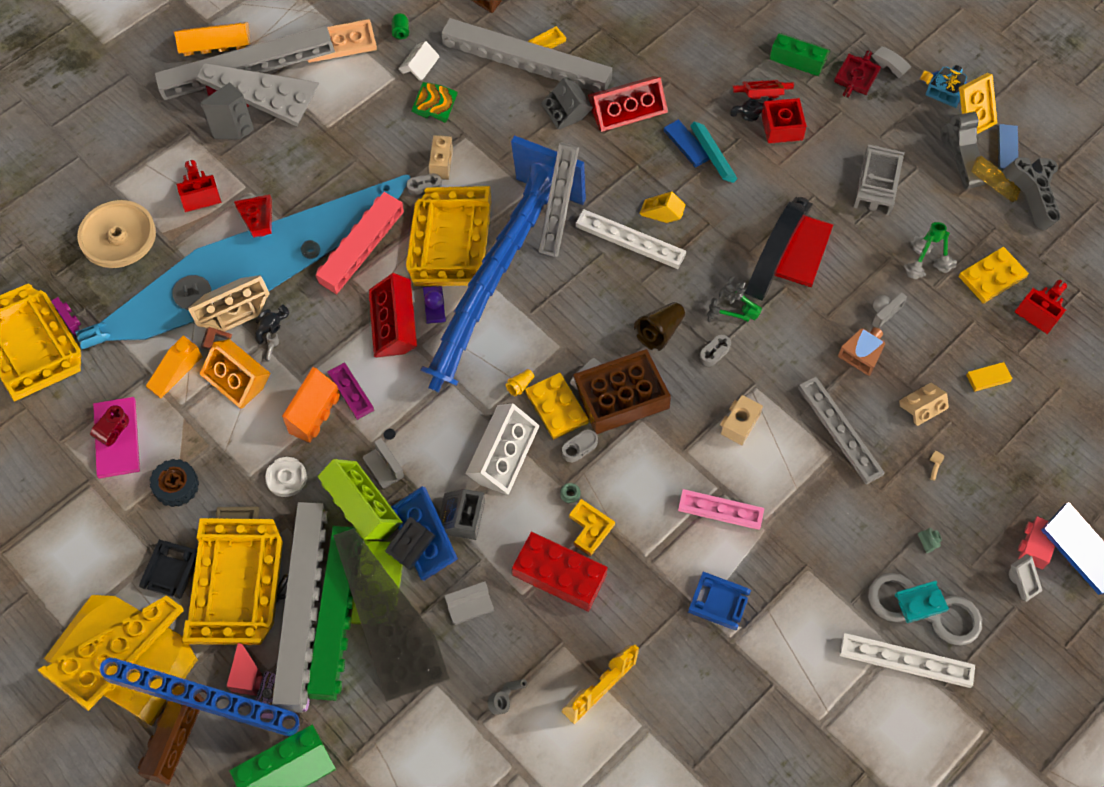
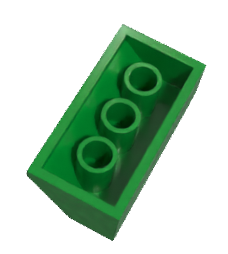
M312 724L229 771L237 787H306L335 771L336 768L316 728Z

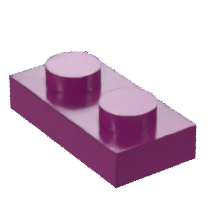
M58 297L53 299L51 302L76 338L75 331L80 330L78 327L81 326V323L75 315L71 317L69 313L72 310L67 302L62 303Z

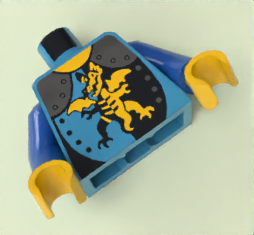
M955 65L952 69L943 67L940 71L933 73L924 71L919 80H923L927 85L929 84L926 96L957 108L960 101L959 87L967 84V76L962 73L963 69L960 66Z

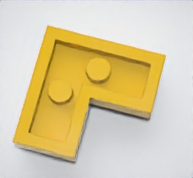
M582 499L569 514L570 519L584 527L583 531L574 541V545L589 556H592L614 527L615 521Z

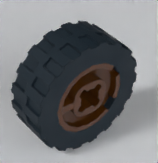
M170 459L159 464L153 470L150 477V488L157 500L162 502L163 505L179 507L182 504H187L189 500L195 497L199 481L197 474L188 462H184L181 459Z

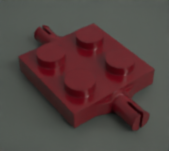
M869 50L866 51L863 58L848 54L834 80V83L846 87L843 92L844 97L848 98L852 91L864 95L868 94L881 69V66L870 61L873 55L871 51L870 53Z

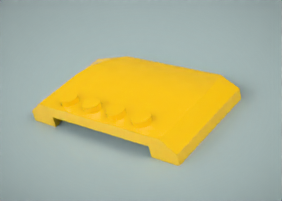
M490 186L426 187L424 190L425 194L415 202L406 268L414 286H468V283L482 265V260L486 254L491 211Z
M28 283L0 295V379L14 402L81 371V350L45 292L34 289Z
M199 518L197 532L199 543L188 620H185L182 642L184 644L238 645L239 643L243 645H261L273 627L275 620L283 541L273 519Z
M91 595L44 659L52 664L57 661L56 658L63 654L66 656L78 649L79 645L109 628L113 629L120 625L122 620L128 617L132 618L141 611L116 596ZM167 628L134 664L185 679L198 659L190 644L182 642L183 636ZM132 673L128 681H137L140 678V673ZM155 679L150 687L157 689L162 685L163 681ZM115 684L103 695L150 726L153 725L166 706L165 699Z

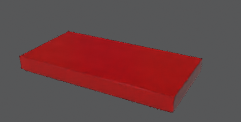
M806 216L796 230L775 276L812 288L833 224Z

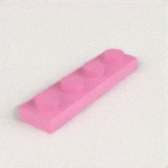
M683 489L678 511L760 530L764 508Z

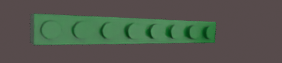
M333 526L310 668V682L307 687L310 699L336 701L337 694H341L342 681H339L340 672H344L345 669L343 652L348 649L346 632L351 628L349 611L353 609L354 596H352L353 588H356L357 584L355 571L356 568H359L360 564L358 550L362 548L363 539L358 536L354 527Z

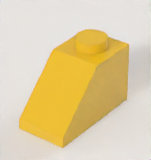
M671 191L645 199L639 214L643 217L669 223L681 219L686 204Z

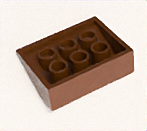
M647 349L573 374L587 417L596 434L670 409L671 395Z

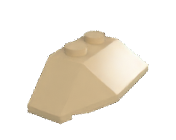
M261 275L240 278L204 294L188 310L198 327H211L225 332L258 317L268 298L269 291Z

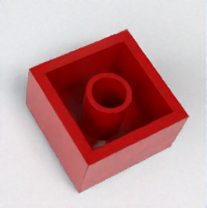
M800 98L764 101L761 117L767 143L802 141L807 126Z

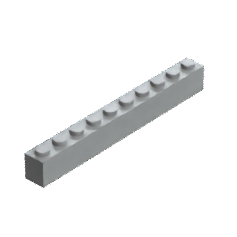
M449 18L441 33L442 44L449 48H455L465 53H471L558 81L565 78L577 82L580 88L588 89L595 93L606 90L612 80V67Z
M327 25L163 70L155 73L158 89L163 99L167 100L206 89L205 84L196 81L204 63L263 73L331 54L335 51Z
M298 502L272 701L273 706L294 713H302L303 705H307L308 691H305V684L310 682V670H307L308 662H312L313 656L310 641H314L315 628H312V623L317 620V608L314 606L315 601L319 600L320 593L319 588H317V581H321L322 569L319 568L320 561L323 562L324 549H321L322 542L326 541V530H323L324 524L328 523V511H325L323 503Z

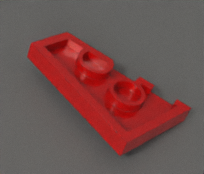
M270 194L234 201L236 209L253 237L272 234V199Z

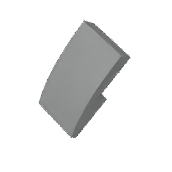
M883 46L872 55L882 69L888 66L898 78L911 68L901 56Z

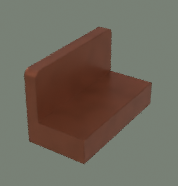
M208 327L201 347L211 349L215 335L231 339L233 334Z

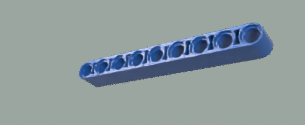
M107 658L100 665V673L103 678L115 685L285 736H292L299 729L298 716L289 710L116 658ZM110 666L118 667L114 675L106 674ZM132 673H140V678L137 681H128ZM161 679L163 682L159 688L153 689L150 687L153 680ZM176 686L185 687L181 695L172 694ZM200 692L207 694V698L203 702H196L194 700L196 694ZM220 699H227L229 701V705L224 709H219L216 706ZM247 705L251 708V712L245 716L238 713L239 709ZM265 712H270L273 714V719L270 722H263L260 719L261 715ZM286 719H293L295 726L291 729H286L282 726V723Z

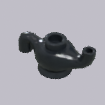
M750 99L741 106H734L731 109L730 115L735 117L737 113H742V117L746 121H756L762 113L764 103Z
M284 304L278 308V313L267 309L257 317L256 323L258 327L255 332V340L259 345L264 342L263 334L268 332L276 333L281 327L280 321L288 317L289 310Z

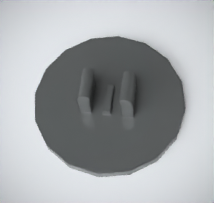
M188 275L181 278L175 284L173 299L180 308L188 310L193 303L204 294L211 292L212 289L209 282L203 277Z

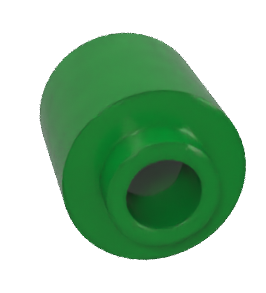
M402 13L395 14L391 20L392 35L399 40L405 39L409 36V20Z

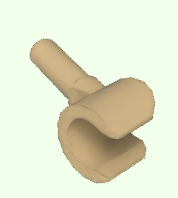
M935 451L930 458V461L935 463L930 480L935 481L939 466L944 459V455L938 451Z

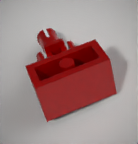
M190 160L192 166H190L189 161H186L185 168L189 180L184 175V181L176 184L184 211L189 212L222 203L214 176H206L204 171H200L202 175L200 177L196 161Z
M1057 280L1047 294H1045L1048 289L1047 287H1044L1042 291L1032 288L1015 313L1048 335L1066 311L1061 305L1063 298L1061 297L1058 302L1056 300L1066 290L1067 284L1064 282L1059 287L1062 280Z

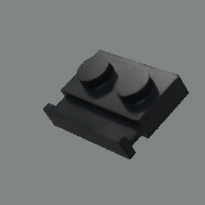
M409 517L385 552L411 570L436 535L415 519Z

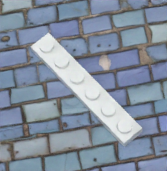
M585 209L576 222V228L676 269H679L686 255V251Z
M847 633L843 635L840 650L841 657L968 688L973 686L974 664Z

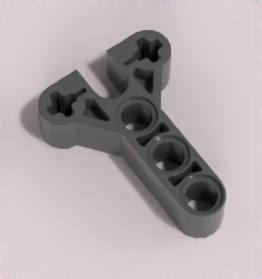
M972 111L955 115L951 119L952 123L945 124L941 128V140L954 153L963 187L970 189L984 186L986 184V174L977 146V126L979 123L977 113Z
M1019 157L1004 168V176L1009 181H1013L1025 193L1035 225L1040 230H1047L1059 221L1061 217L1050 186V181L1053 174L1058 171V166L1054 160L1049 158H1039L1031 164L1029 158Z

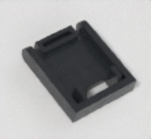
M159 539L139 587L143 589L147 587L150 591L171 597L175 594V598L181 599L195 568L197 550ZM169 550L184 553L182 557L184 561L167 556Z

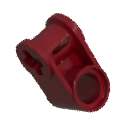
M113 405L94 424L90 435L109 447L116 442L118 436L128 426L129 417L120 406Z

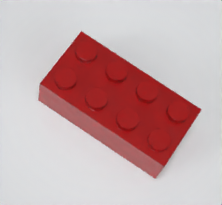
M532 531L512 566V576L589 612L608 571L607 566Z

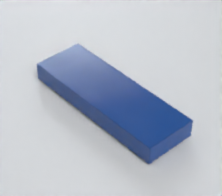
M679 119L664 127V132L695 168L710 160L702 145Z

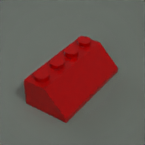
M657 76L588 95L589 102L593 106L591 112L601 132L668 113L661 77Z
M391 273L369 289L374 357L377 358L404 355L417 347L411 279Z

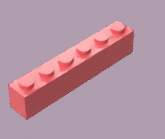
M383 192L380 197L378 196L373 206L364 212L360 222L352 227L350 234L341 240L336 251L331 252L327 262L318 268L316 272L318 283L337 295L404 213L403 203L386 192Z

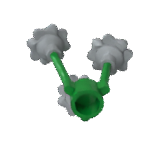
M934 222L931 224L926 236H915L914 240L911 241L912 249L920 254V256L916 259L915 263L904 265L908 277L918 279L926 276L925 270L921 267L923 264L922 260L925 254H930V250L933 249L931 242H940L942 239L943 253L939 259L934 260L933 266L943 273H948L952 268H956L957 260L952 259L948 253V237L950 233L946 231V225L941 222Z

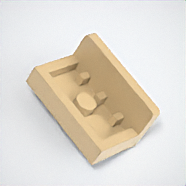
M929 383L899 400L900 407L913 415L914 424L917 426L949 408L947 392L933 383Z

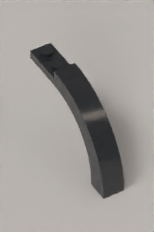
M795 197L783 210L756 264L745 294L761 301L767 295L780 262L796 230L811 210L813 203H810L806 198Z

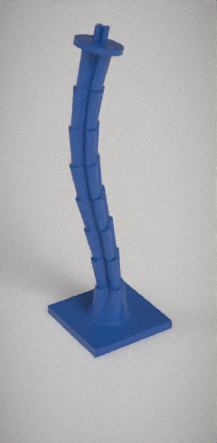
M514 135L511 145L516 180L526 183L523 192L524 196L510 215L511 219L497 236L495 244L483 258L482 265L468 283V289L454 310L455 314L440 339L442 342L428 368L422 366L421 368L422 372L433 376L428 387L429 389L439 392L444 381L455 386L458 385L459 381L453 378L463 350L466 351L475 324L479 322L489 297L493 295L503 273H506L516 251L521 249L530 228L534 227L544 204L548 203L557 151ZM577 159L569 200L583 205L586 200L584 162Z

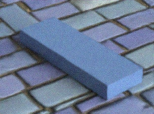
M999 124L998 171L1003 172L1004 168L1016 158H1019L1018 126Z

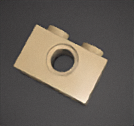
M433 135L429 169L430 174H438L441 179L449 180L453 153L452 137Z
M741 395L738 401L734 400L730 407L732 412L729 417L725 415L720 424L723 427L721 435L743 445L761 415L763 405ZM740 417L743 418L745 421H739L736 418Z

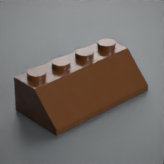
M176 686L172 694L181 695L185 687ZM199 693L194 698L196 702H203L205 700ZM166 700L167 706L164 713H161L158 717L156 732L149 738L147 753L139 762L138 774L145 779L169 786L200 710Z

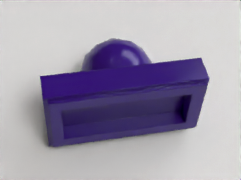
M442 286L423 287L427 324L446 322Z

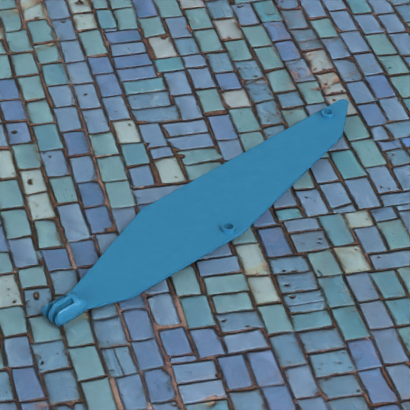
M403 175L273 221L272 234L253 237L248 230L195 249L102 322L75 331L81 349L83 350L105 341L145 340L195 322L189 310L180 308L173 299L175 284L181 278L188 275L203 277L209 282L212 291L240 278L261 275L268 291L272 290L338 248L341 240L350 234L352 227L360 222L364 212L373 206L375 199L378 196L380 197L383 192L398 200L407 187V181L410 179V176Z

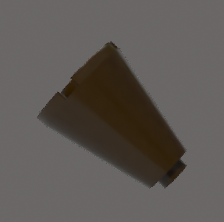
M672 302L639 317L634 323V330L637 329L638 334L636 336L642 345L649 350L658 349L657 351H661L665 348L685 317L684 307L677 302Z

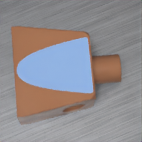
M876 327L871 332L860 329L841 347L838 357L870 376L885 345V342L880 339L883 332Z

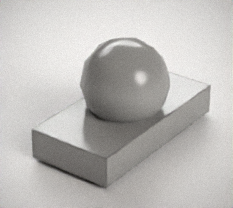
M900 293L892 301L885 295L876 297L873 301V309L878 314H876L872 325L880 328L904 306L907 296Z
M1026 554L1011 564L1009 578L1014 584H1017L1022 600L1027 602L1043 591L1032 556Z

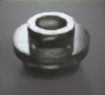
M313 240L305 241L301 247V253L305 258H316L320 254V246Z

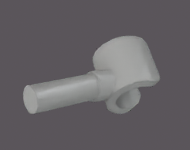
M270 332L266 334L268 349L265 360L270 361L273 348L279 344V338L276 333V337L271 339Z

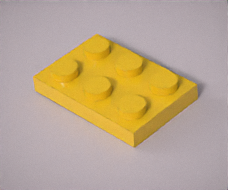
M986 73L959 87L962 114L972 111L977 113L979 120L977 134L997 124L992 74Z
M1002 247L960 272L958 277L984 304L1027 278L1029 273L1005 247Z
M557 373L525 389V393L553 440L589 423L588 417L561 373Z

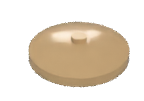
M126 200L110 201L97 206L85 216L78 229V244L83 254L92 263L106 268L124 267L140 260L151 249L156 237V227L150 213L143 206Z

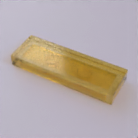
M981 155L977 157L971 172L1012 203L1017 201L1021 189L1013 181H1009L1000 169Z

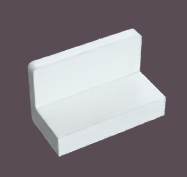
M426 41L414 47L399 67V70L403 74L411 71L418 80H423L438 60L439 55Z

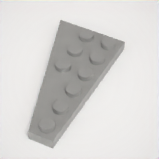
M206 63L201 68L196 80L216 90L230 82L244 95L246 104L297 127L319 84L318 82Z

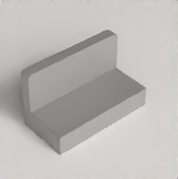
M382 438L374 442L376 449L364 455L363 460L380 486L385 489L404 478V473Z
M485 581L444 595L454 625L494 611Z

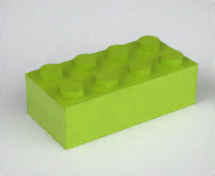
M333 459L317 476L322 482V487L331 494L333 502L345 513V518L356 528V533L362 539H387L403 523L357 461Z

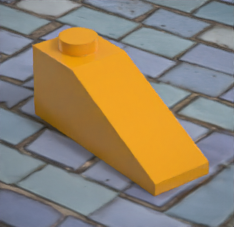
M182 336L168 350L146 387L159 398H162L203 358L198 346L185 336Z

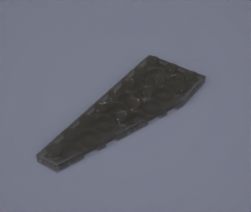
M351 529L333 535L386 702L450 680L435 635L356 530Z

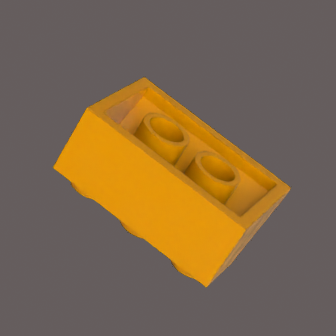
M230 339L213 343L200 371V375L240 409L244 408L264 389L271 374Z

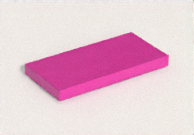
M134 397L93 403L94 424L113 405L120 406L129 417L128 426L118 436L113 445L108 447L95 439L96 470L99 479L140 472L136 399Z

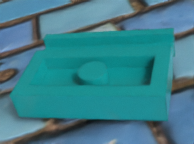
M936 580L896 592L895 594L907 624L949 610Z

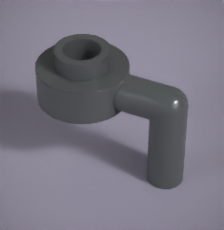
M522 679L505 683L501 691L494 692L489 696V710L494 715L507 713L510 708L508 695L512 690L526 688L527 681Z

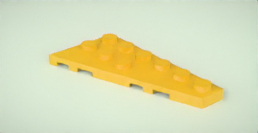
M166 595L143 608L139 614L122 620L120 625L103 631L79 645L78 649L66 656L63 654L56 658L57 661L47 667L44 665L37 670L89 711L114 685L107 682L101 675V663L107 658H116L134 664L184 611L183 607ZM110 666L106 674L114 675L118 667Z

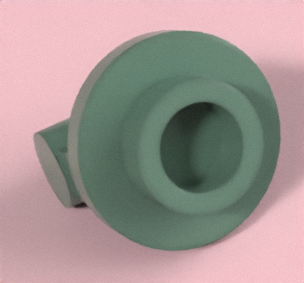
M929 528L918 533L926 553H930L941 546L942 537L937 530Z

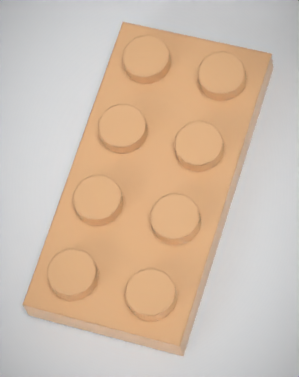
M370 19L327 27L335 52L310 59L308 63L377 50Z

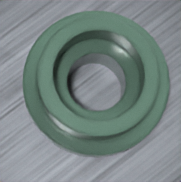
M573 483L563 485L560 490V497L566 503L577 502L581 495L580 488ZM568 492H573L574 495H573V496H568L567 493H568Z

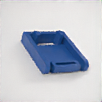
M702 572L688 613L729 629L737 630L739 626L737 623H740L748 601V597L740 594L749 596L751 590ZM702 586L710 588L705 603L697 601Z

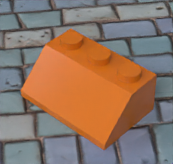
M312 367L282 415L289 434L309 443L313 437H317L322 422L328 419L330 409L333 404H337L340 398L337 385L315 367Z

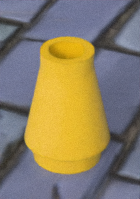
M526 369L524 372L509 378L505 385L507 391L513 396L521 395L531 380L534 379V374L531 370Z

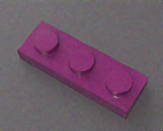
M345 362L327 371L356 420L375 411Z

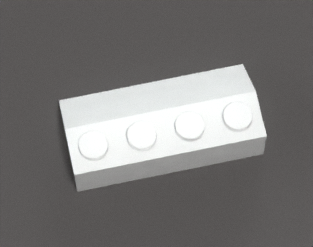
M513 403L497 405L465 474L479 485L509 495L540 425Z

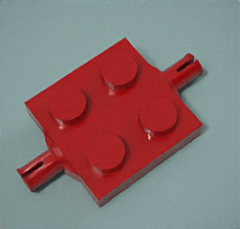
M778 80L742 82V85H733L732 90L733 93H746L751 99H761L762 96L779 98V95H784V90L794 89V82L783 83Z

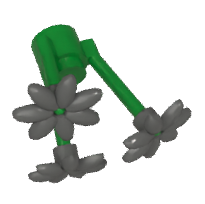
M733 276L721 289L719 297H721L724 291H727L730 294L727 297V300H730V304L734 302L735 298L742 300L745 303L742 308L744 315L720 309V307L716 306L717 299L714 297L711 300L710 310L707 313L708 322L713 319L714 314L718 315L719 313L740 318L747 322L750 319L756 320L761 313L762 307L744 296L743 292L745 289L743 287L746 284L745 282L737 283L735 289L730 285L735 278Z

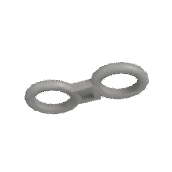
M887 573L880 575L872 582L869 588L868 599L871 608L878 616L887 621H906L902 612H890L880 604L878 590L880 586L889 582L898 583L905 589L915 587L910 579L901 574ZM954 595L944 597L948 606H961L971 615L973 626L970 633L956 636L947 632L942 626L941 614L924 618L923 620L931 622L936 634L947 643L958 646L970 644L978 638L982 630V617L978 608L964 597Z

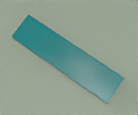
M694 121L690 125L691 129L721 178L734 183L738 178L705 125Z

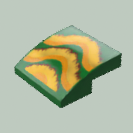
M423 82L411 112L426 119L430 115L446 123L458 92L441 85Z

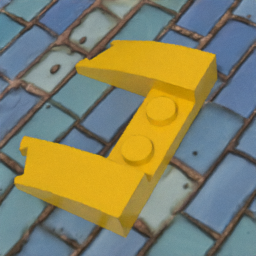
M634 644L628 645L609 662L608 667L611 671L609 669L606 670L599 678L601 681L596 686L591 685L588 689L580 690L562 709V713L575 724L636 664L639 648Z

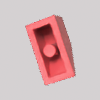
M238 643L226 687L234 693L257 696L263 676L243 644Z

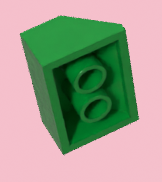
M778 33L772 46L770 60L819 76L831 49L784 33Z

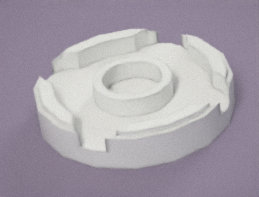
M292 457L278 458L272 465H269L266 470L265 480L272 493L281 497L294 496L303 489L306 484L307 473L299 460Z

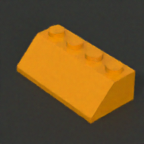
M248 22L183 29L174 32L178 53H183L184 56L194 55L195 51H201V54L212 53V49L224 52L229 51V47H236V50L246 48V45L250 44Z

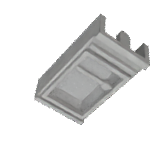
M868 144L853 208H857L859 201L863 200L871 202L869 209L872 211L877 209L878 204L888 206L886 215H891L895 204L905 152Z

